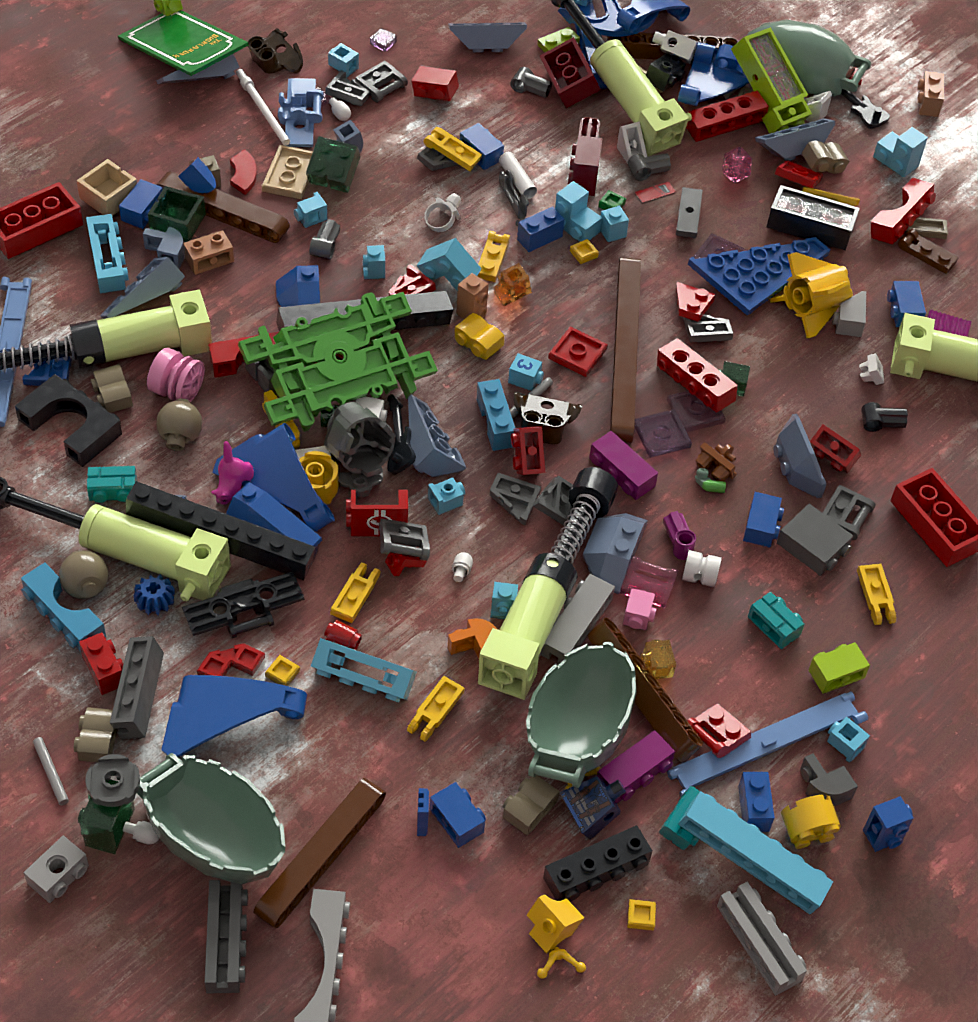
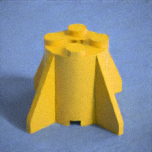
M795 252L787 255L792 277L787 279L789 282L787 286H784V294L770 298V302L785 301L789 310L793 309L796 312L794 315L802 317L806 338H811L818 334L840 307V304L852 297L853 292L850 287L846 267Z

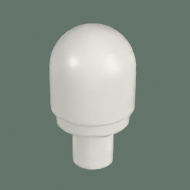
M335 97L329 100L332 106V113L337 119L346 121L350 118L351 110L345 102L337 101Z
M461 552L456 555L452 565L453 579L456 582H462L463 577L470 573L473 565V559L470 554Z
M138 821L137 824L125 822L123 832L133 834V839H136V841L154 844L159 840L151 823L146 821Z

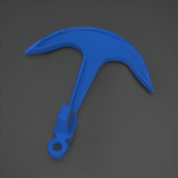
M602 0L606 13L605 16L600 18L586 17L599 35L619 37L637 34L646 30L655 22L660 11L648 15L634 33H629L617 24V14L622 9L617 0ZM566 8L558 9V12L569 24L577 25Z

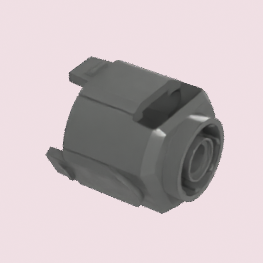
M350 402L336 408L335 413L330 417L324 445L346 469L369 477L383 472L381 466L386 463L392 454L396 435L386 422L381 421L367 407L364 409L357 402Z

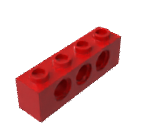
M757 90L689 111L692 119L688 121L686 128L695 142L762 122V118L767 114L769 106Z
M678 338L658 349L657 366L660 370L666 372L675 382L681 384L707 407H710L717 413L736 401L738 385Z

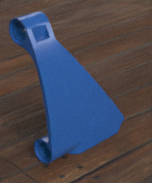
M632 0L629 6L618 12L617 24L629 33H634L643 20L654 12L667 10L669 14L681 22L688 17L691 9L681 0Z
M698 42L694 61L685 85L682 84L678 102L697 106L699 102L724 95L749 84L746 75L731 50L732 45L723 44L718 49H715L716 46Z
M283 423L266 435H255L232 449L233 457L239 458L244 462H250L253 466L254 476L251 481H243V487L250 482L266 491L279 503L300 512L306 525L313 531L317 532L335 521L330 508L320 499L312 487L292 444L296 440L295 435L286 423ZM224 455L216 460L212 472L215 475L219 476L218 466Z
M212 675L184 676L178 701L172 704L161 750L166 755L173 753L180 757L237 726L274 711H278L281 716L289 719H301L305 712L307 693L303 690L281 684L246 678Z

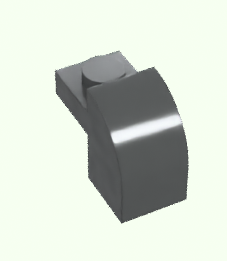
M813 753L804 757L800 770L803 779L809 782L805 792L808 797L823 795L826 799L827 796H830L833 806L853 798L858 786L844 766L826 773Z

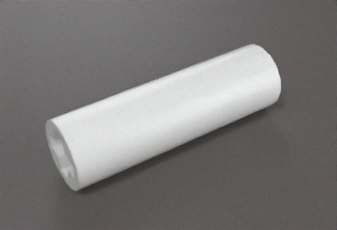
M503 153L499 158V163L505 172L506 170L511 171L513 184L521 195H525L527 199L534 197L537 193V188L513 153Z

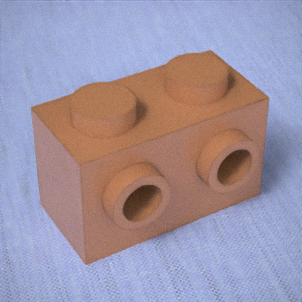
M925 71L923 79H919L917 90H920L917 98L919 115L939 117L944 102V74Z
M223 230L183 243L185 259L195 275L234 262L233 246Z

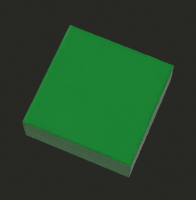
M608 190L599 201L598 207L603 210L617 206L622 208L626 203V198Z

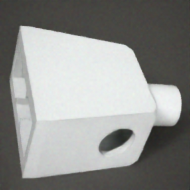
M668 30L667 34L656 31L652 42L661 45L662 52L677 56L689 64L698 45L697 41ZM671 41L677 42L674 47L669 46Z

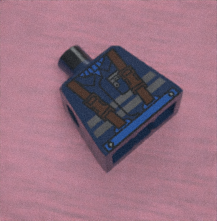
M593 777L582 782L579 788L570 787L560 792V795L581 833L588 839H592L620 814L621 810L615 800L625 794L626 789L619 779L606 786L599 777Z

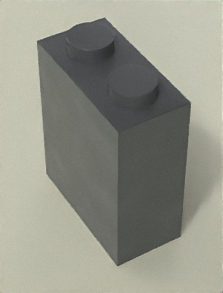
M808 504L780 530L777 544L821 576L826 570L831 571L841 556L846 557L852 549L850 544L853 535L811 504Z

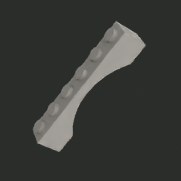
M313 889L310 925L317 934L323 948L324 970L314 997L305 1009L294 1018V1022H335L337 1005H332L333 995L338 996L340 979L336 978L337 969L342 970L344 953H340L339 950L340 944L346 943L347 927H343L344 918L349 919L350 902H346V892Z

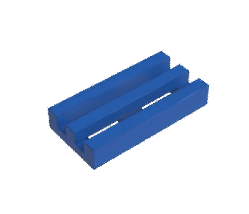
M419 788L417 836H426L428 833L429 790L427 788Z

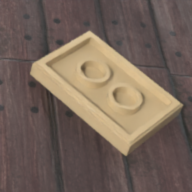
M279 145L262 184V191L302 200L318 161L319 153Z

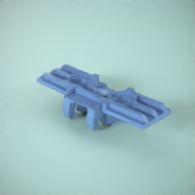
M290 78L288 79L287 99L284 98V93H279V104L281 107L278 108V119L281 124L285 125V134L290 140V144L287 145L288 147H313L314 123H320L323 119L321 100L324 93L316 89V79ZM307 107H313V111H307ZM296 125H304L305 127H303V128H296L295 126H296Z

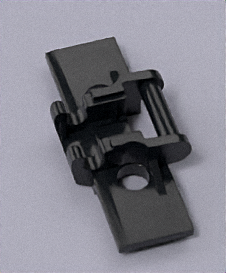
M292 571L261 582L259 580L253 581L250 578L219 588L217 596L183 606L182 610L193 636L226 626L233 639L238 634L265 625L273 626L274 620L270 611L305 600ZM269 591L273 596L270 599H262L260 594ZM223 606L226 612L219 615L215 614L213 610L216 607ZM252 608L256 615H264L233 625L237 621V614Z

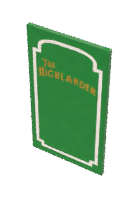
M182 10L169 16L161 13L118 35L119 40L190 76L249 46L247 41Z

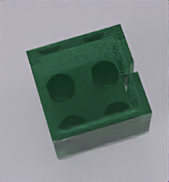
M318 136L306 170L309 183L327 187L329 183L331 189L348 193L361 157L358 147Z
M165 186L157 198L158 202L155 201L148 213L149 228L166 232L168 227H172L180 232L184 242H188L192 239L206 215L204 197Z
M112 779L106 781V783H110V785H115L119 782ZM88 794V804L86 808L83 807L80 810L78 816V823L81 827V835H83L85 846L116 854L125 833L123 832L125 822H130L135 810L134 802L116 807H107L95 804Z

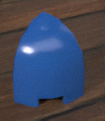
M199 157L178 176L187 187L195 192L209 193L216 188V180L212 172Z

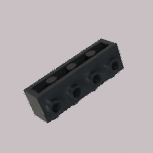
M638 825L546 865L543 879L556 901H562L567 898L571 902L585 891H595L607 881H617L631 870L635 869L638 871L645 868L650 862L653 850Z

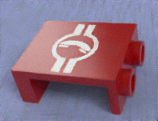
M351 490V499H346V527H351V536H380L378 525L381 518L408 523V490H398V505H356V490Z

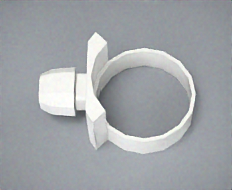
M453 193L446 199L447 202L436 198V202L427 208L425 221L431 230L444 232L453 225L455 217L457 220L461 219L456 209L461 203L460 196ZM437 207L441 211L447 210L452 212L450 221L442 227H433L428 224L430 212Z

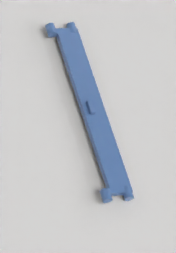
M8 277L1 278L0 289L7 290L0 325V353H2L3 348L7 352L11 351L12 346L15 350L20 349L32 287V280L30 278H24L23 282H10ZM16 367L14 371L11 368L6 369L5 373L0 370V427H4L7 421Z
M850 691L751 733L749 740L722 758H717L710 751L673 767V769L667 771L670 780L677 778L684 789L679 792L680 797H682L690 786L695 787L830 728L836 721L840 723L848 717L849 719L852 718L854 723L858 725L867 721L868 715L865 711L858 713L852 704V701H855V696Z

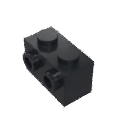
M666 53L649 65L646 77L655 88L664 92L668 88H672L678 81H682L685 76L684 69L686 63L681 61L679 57Z

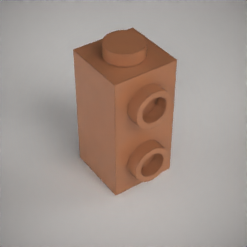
M473 273L460 282L457 291L456 314L463 319L472 313L484 318L487 313L489 284Z

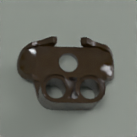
M276 28L267 37L254 36L248 40V48L253 61L265 73L271 74L283 69L293 73L301 71L303 66L302 53L297 43H294L292 47L284 39L288 36L286 31H280ZM279 47H286L284 52H276Z
M514 392V405L522 417L521 428L542 427L543 443H560L564 426L567 423L573 422L582 409L581 404H571L565 401ZM547 404L552 406L553 408L545 409L542 407V405Z

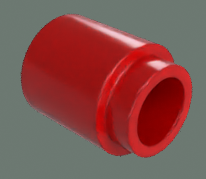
M338 620L334 623L330 622L324 632V636L327 637L326 640L357 650L362 640V635L358 633L357 629Z

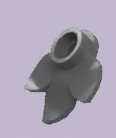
M351 471L338 473L339 484L343 487H348L350 491L356 490V497L368 496L372 487L383 481L382 472L369 477L362 473L358 474Z

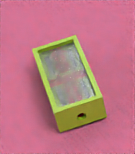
M771 27L743 37L731 48L753 90H758L769 106L768 112L775 107L808 96Z

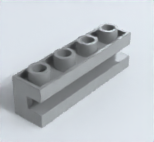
M589 574L585 581L581 580L576 588L575 596L567 599L563 613L558 615L540 655L547 659L552 654L558 657L557 664L559 665L565 659V655L568 652L581 647L588 633L594 628L613 600L615 586L592 574Z
M745 882L738 886L737 892L732 894L728 891L722 894L717 904L718 909L775 996L802 982L807 972L806 964L800 955H796L792 949L788 936L784 932L782 933L776 925V919L772 912L767 911L761 903L758 891L754 888L752 889L749 883Z

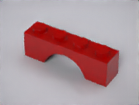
M912 178L902 188L903 206L894 210H881L870 221L871 238L893 245L898 238L902 237L908 227L913 225L917 217L922 215L930 204L934 203L936 198L934 183Z
M279 332L268 333L273 345L276 344L273 337ZM255 336L208 344L215 378L237 374L239 366L244 362L238 343Z

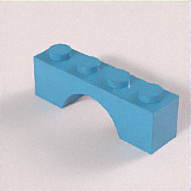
M45 562L21 577L23 585L21 591L28 601L33 600L39 613L42 616L47 615L53 628L57 632L62 631L64 633L66 641L72 648L76 646L81 652L80 641L101 632L106 637L104 623L89 608L69 610L57 603V599L62 592L60 577Z

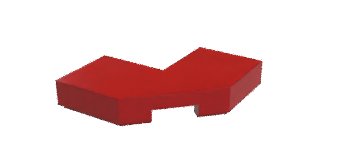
M244 643L234 645V648L223 651L215 650L208 653L198 668L197 675L225 676L232 666L253 676L264 660L265 653Z

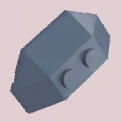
M525 22L450 23L448 28L469 49H472V52H484V49H491L492 52H503V49L509 48L527 29V24Z
M824 118L758 136L755 139L757 143L775 156L784 158V160H793L797 155H802V151L808 142L820 141L824 143L834 128L835 121Z
M792 414L778 435L776 445L773 448L776 458H779L781 472L786 476L790 485L816 498H822L826 481L822 476L821 468L799 416Z
M627 513L598 518L583 552V558L590 573L615 586L614 593L620 594L648 520Z

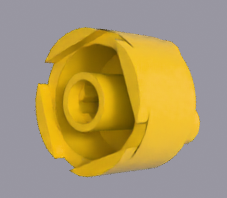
M321 451L307 452L299 460L315 492L328 505L338 492V465L327 453Z
M823 795L803 798L796 801L797 807L790 810L788 805L781 811L790 841L795 845L796 849L805 848L810 845V841L818 839L820 843L829 842L835 838L833 833L838 832L841 827L830 796H827L826 799Z

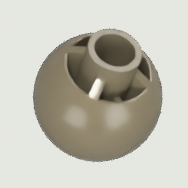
M179 398L162 407L157 415L156 426L161 438L167 441L166 447L168 449L182 451L185 444L192 443L199 436L202 430V417L198 409L189 400Z
M91 551L72 552L63 561L59 570L61 586L69 595L78 599H89L97 596L105 588L109 576L104 560Z

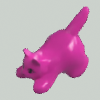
M227 441L223 443L224 457L218 466L219 485L217 489L211 492L216 496V501L224 505L229 503L232 497L241 490L243 481H251L254 476L251 463L233 457L232 448Z

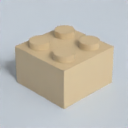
M109 159L77 180L79 198L102 215L112 214V216L120 211L119 205L137 184L135 177L125 170L121 171V168Z

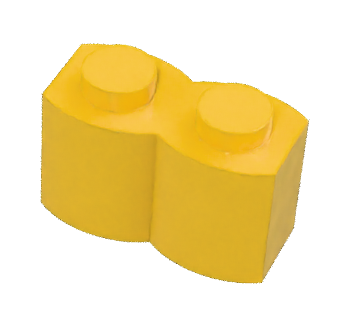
M475 313L470 314L455 326V340L457 343L470 348L477 357L487 360L504 346V334Z

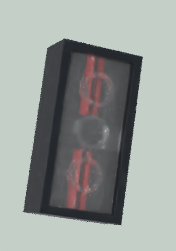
M780 185L772 204L766 227L804 239L816 237L825 245L846 251L860 208Z

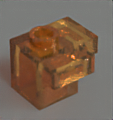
M520 263L501 271V274L497 275L499 283L493 287L495 295L503 306L532 293L529 276Z

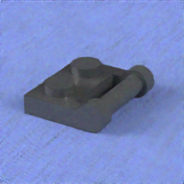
M386 61L355 77V80L360 85L370 90V95L376 103L383 100L384 96L396 89L404 88L408 85L407 78ZM393 79L395 80L394 82H392L391 84L387 85L386 87H384V88H382V89H380V90L377 89V88L381 87L382 85L388 83L389 81H391V80H393Z
M839 485L824 509L823 514L852 534V540H856L860 534L859 529L868 514L874 510L876 504L873 500ZM854 506H860L861 509L853 523H847L846 520Z
M380 519L378 527L381 541L380 552L382 554H389L391 552L419 557L420 560L425 561L429 559L430 545L425 525Z

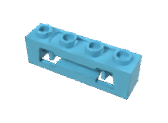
M112 214L86 217L100 293L124 290L126 288L125 281L129 280L127 267L122 268V265H126L124 252H119V250L123 249L121 237H116L119 234L118 222H113ZM108 238L112 262L103 263L100 244H107Z
M322 638L319 640L311 663V667L317 669L316 674L330 678L331 674L339 676V682L353 686L354 682L362 684V690L376 694L377 690L385 692V698L399 702L400 698L408 699L417 671ZM334 651L345 653V657L384 671L391 669L399 672V674L396 676L385 672L383 681L393 684L391 688L382 685L383 682L360 673L345 668H340V670L331 667L332 663L343 666L345 657L334 654Z

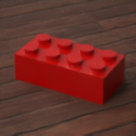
M60 182L1 207L0 250L7 259H10L82 226L81 207Z
M933 468L896 485L890 502L946 567L978 552V519Z

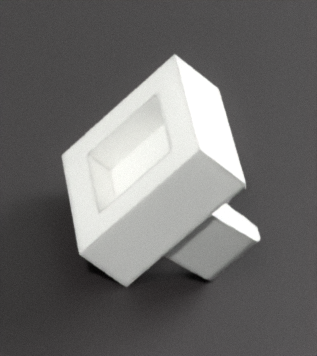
M876 353L868 355V361L859 365L861 371L865 372L860 374L864 382L874 381L876 385L884 383L883 366Z

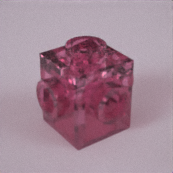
M741 146L724 154L722 171L733 183L744 180L751 175L752 158Z

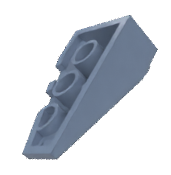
M234 54L193 76L177 70L156 81L158 84L216 79L221 76L227 79L235 75L234 70L240 67Z
M169 257L155 258L136 276L138 281L133 282L124 289L126 293L124 297L122 295L117 297L100 316L103 319L111 318L171 290L175 291L182 285L181 280L185 276Z
M411 394L408 397L409 428L412 433L410 444L416 455L415 462L413 463L414 468L418 472H425L432 477L464 471L466 466L457 448L454 447L452 449L447 442L450 439L449 436L437 426L439 421L427 403Z

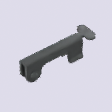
M506 170V175L503 171H500L499 183L518 219H520L515 222L516 226H518V222L526 219L529 202L525 195H522L521 198L517 195L513 187L511 171Z

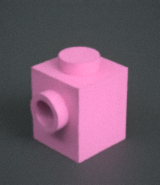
M632 588L623 625L633 629L646 630L648 621H654L656 608L652 606L655 594Z

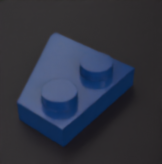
M68 356L67 361L64 358H59L58 363L55 359L50 360L49 364L43 361L40 366L38 363H34V369L29 375L25 374L22 377L23 385L40 386L54 374L61 379L68 380L72 356Z

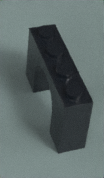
M56 374L15 405L18 420L32 431H36L53 416L64 412L77 413L86 418L85 423L63 441L66 456L82 467L122 435L121 421L117 415L106 411L99 402L92 401L83 391H78L68 380L61 379Z

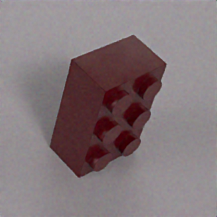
M574 37L540 55L565 108L601 90Z

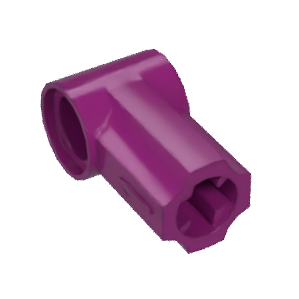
M678 511L671 512L664 517L663 524L673 544L674 556L681 560H687L689 550L694 551L696 535L689 529L683 514L678 513Z

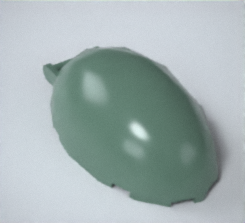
M786 19L764 23L747 34L748 36L771 27L806 92L814 94L813 96L831 91L833 96L841 95L842 89L855 92L865 71L871 67L870 60L854 55L851 48L837 34L817 24ZM857 67L858 70L855 73L854 77L852 78V80L849 79L851 74L853 73V71H855Z
M604 642L601 646H588L587 643L568 652L565 655V659L559 665L555 664L547 671L532 694L528 707L529 712L526 719L527 737L534 752V757L528 770L529 776L535 777L538 775L571 783L573 787L579 788L585 774L600 766L615 752L627 733L636 697L635 667L626 652L623 653L614 648L611 642Z
M170 753L166 756V760L140 777V788L136 794L144 801L154 832L173 854L204 875L238 884H245L268 878L284 855V826L282 823H279L275 816L276 812L271 802L247 778L236 771L230 772L226 768L221 767V763L213 760L206 762L196 759L195 755H184L181 760L175 754Z

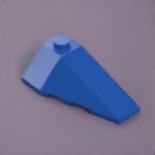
M318 265L296 266L276 281V299L281 307L320 303Z
M250 482L232 497L227 515L314 547L322 541V537L266 491Z

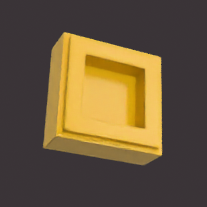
M588 239L570 246V252L580 264L598 258V250Z
M279 655L266 670L265 677L277 684L288 686L300 672V666Z
M629 899L627 928L654 931L656 902Z

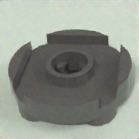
M110 754L98 759V763L93 767L92 765L86 773L85 782L87 791L95 804L116 807L133 802L140 788L141 779L138 767L130 762L129 758L124 755ZM111 776H116L117 780H120L115 785L106 783V781L111 780Z

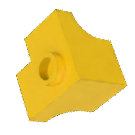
M546 895L538 897L527 913L528 918L535 924L529 934L546 953L553 951L561 941L572 936L584 919L567 898L562 901H555Z

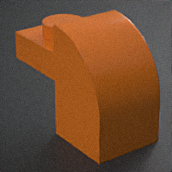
M468 619L467 629H458L448 634L447 648L451 655L474 648L479 659L480 652L492 628H497L484 619Z

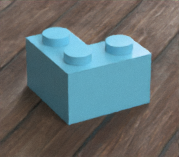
M913 127L900 136L892 131L877 142L873 157L902 177H906L919 167L928 137Z
M573 181L557 193L555 209L565 219L564 231L580 242L586 239L591 240L601 231L602 217L587 207L589 191Z
M456 238L427 249L417 264L419 270L429 279L434 280L445 276L457 291L460 282L471 273L478 276L482 269Z

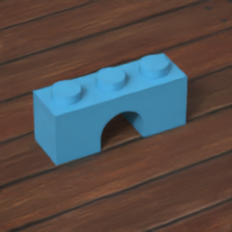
M500 379L478 382L476 400L481 416H486L487 435L492 451L513 448L511 445V434L514 433L513 428L515 426Z

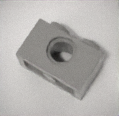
M63 835L24 872L27 884L46 901L51 903L55 898L61 897L66 892L68 885L75 879H79L85 874L89 864L86 854ZM58 868L64 869L60 873H53V871Z

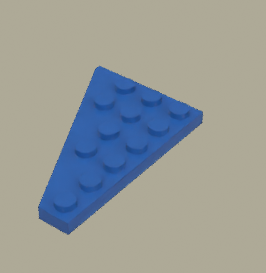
M816 237L806 240H795L792 244L781 245L776 243L764 245L763 247H751L750 250L742 252L732 250L721 252L720 254H708L705 258L695 259L691 257L688 265L742 312L749 315L784 289V286L788 285L789 281L787 279L792 277L788 254L797 252L823 260L829 255L830 249Z

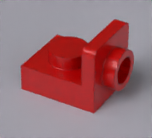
M391 552L385 560L394 576H400L404 567H424L427 562L420 560L419 557Z

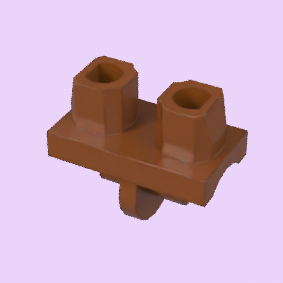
M705 442L700 446L701 453L695 460L698 467L707 469L711 464L715 465L716 468L711 475L716 481H725L728 477L733 479L737 475L734 471L736 467L732 464L736 460V457L732 455L733 446L728 444L723 448L718 444L715 450Z

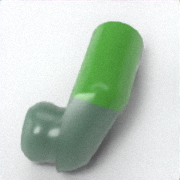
M699 468L697 470L695 481L703 490L725 493L726 482L711 480L708 477L707 469Z

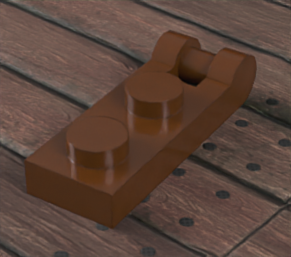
M910 229L905 234V237H902L898 242L900 249L945 274L952 269L958 260L956 255L919 236L918 232L914 229Z

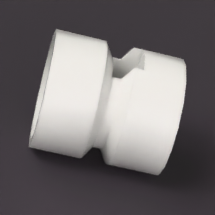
M689 550L682 580L693 583L700 580L702 585L715 588L721 557L713 555L703 557L702 553Z

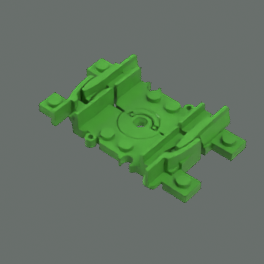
M404 292L381 298L379 301H377L373 293L364 294L361 297V305L354 307L346 306V315H341L338 309L335 308L333 313L312 319L308 325L307 320L304 317H300L297 319L295 327L291 325L282 328L273 337L276 343L274 345L265 325L259 327L258 336L239 341L238 346L246 365L268 359L270 366L273 367L274 374L271 382L279 398L264 403L265 411L272 426L298 418L303 431L306 432L314 424V417H317L321 410L325 409L331 412L333 408L331 405L332 401H337L341 406L346 402L365 397L368 391H370V395L373 398H379L383 390L385 394H388L390 391L398 389L397 380L407 399L417 389L414 383L415 380L436 374L438 370L430 351L409 357L399 332L390 333L396 327L394 319L410 315L412 312ZM341 354L343 356V360L336 359L335 355Z

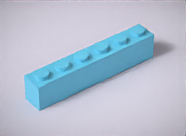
M701 791L692 800L678 823L688 832L809 914L820 907L833 883L823 871L814 869L801 856L792 854L780 842L770 839L761 833L758 827L748 824L739 818L736 812L726 809L717 803L714 797Z

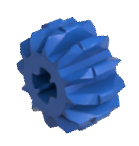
M150 574L149 579L141 578L140 584H135L134 602H136L140 611L145 610L147 615L152 611L159 615L160 610L168 612V605L174 604L175 588L171 586L169 578L163 580L161 574L157 578Z

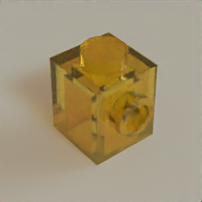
M656 639L646 642L644 652L640 654V658L656 679L673 677L676 661L670 640Z

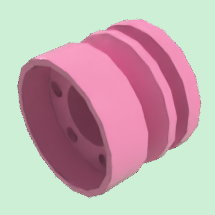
M164 348L157 354L150 367L147 377L148 390L163 397L168 396L172 401L182 398L191 402L202 385L205 372L204 363L197 359L194 360L190 356L184 357L180 352L173 349Z

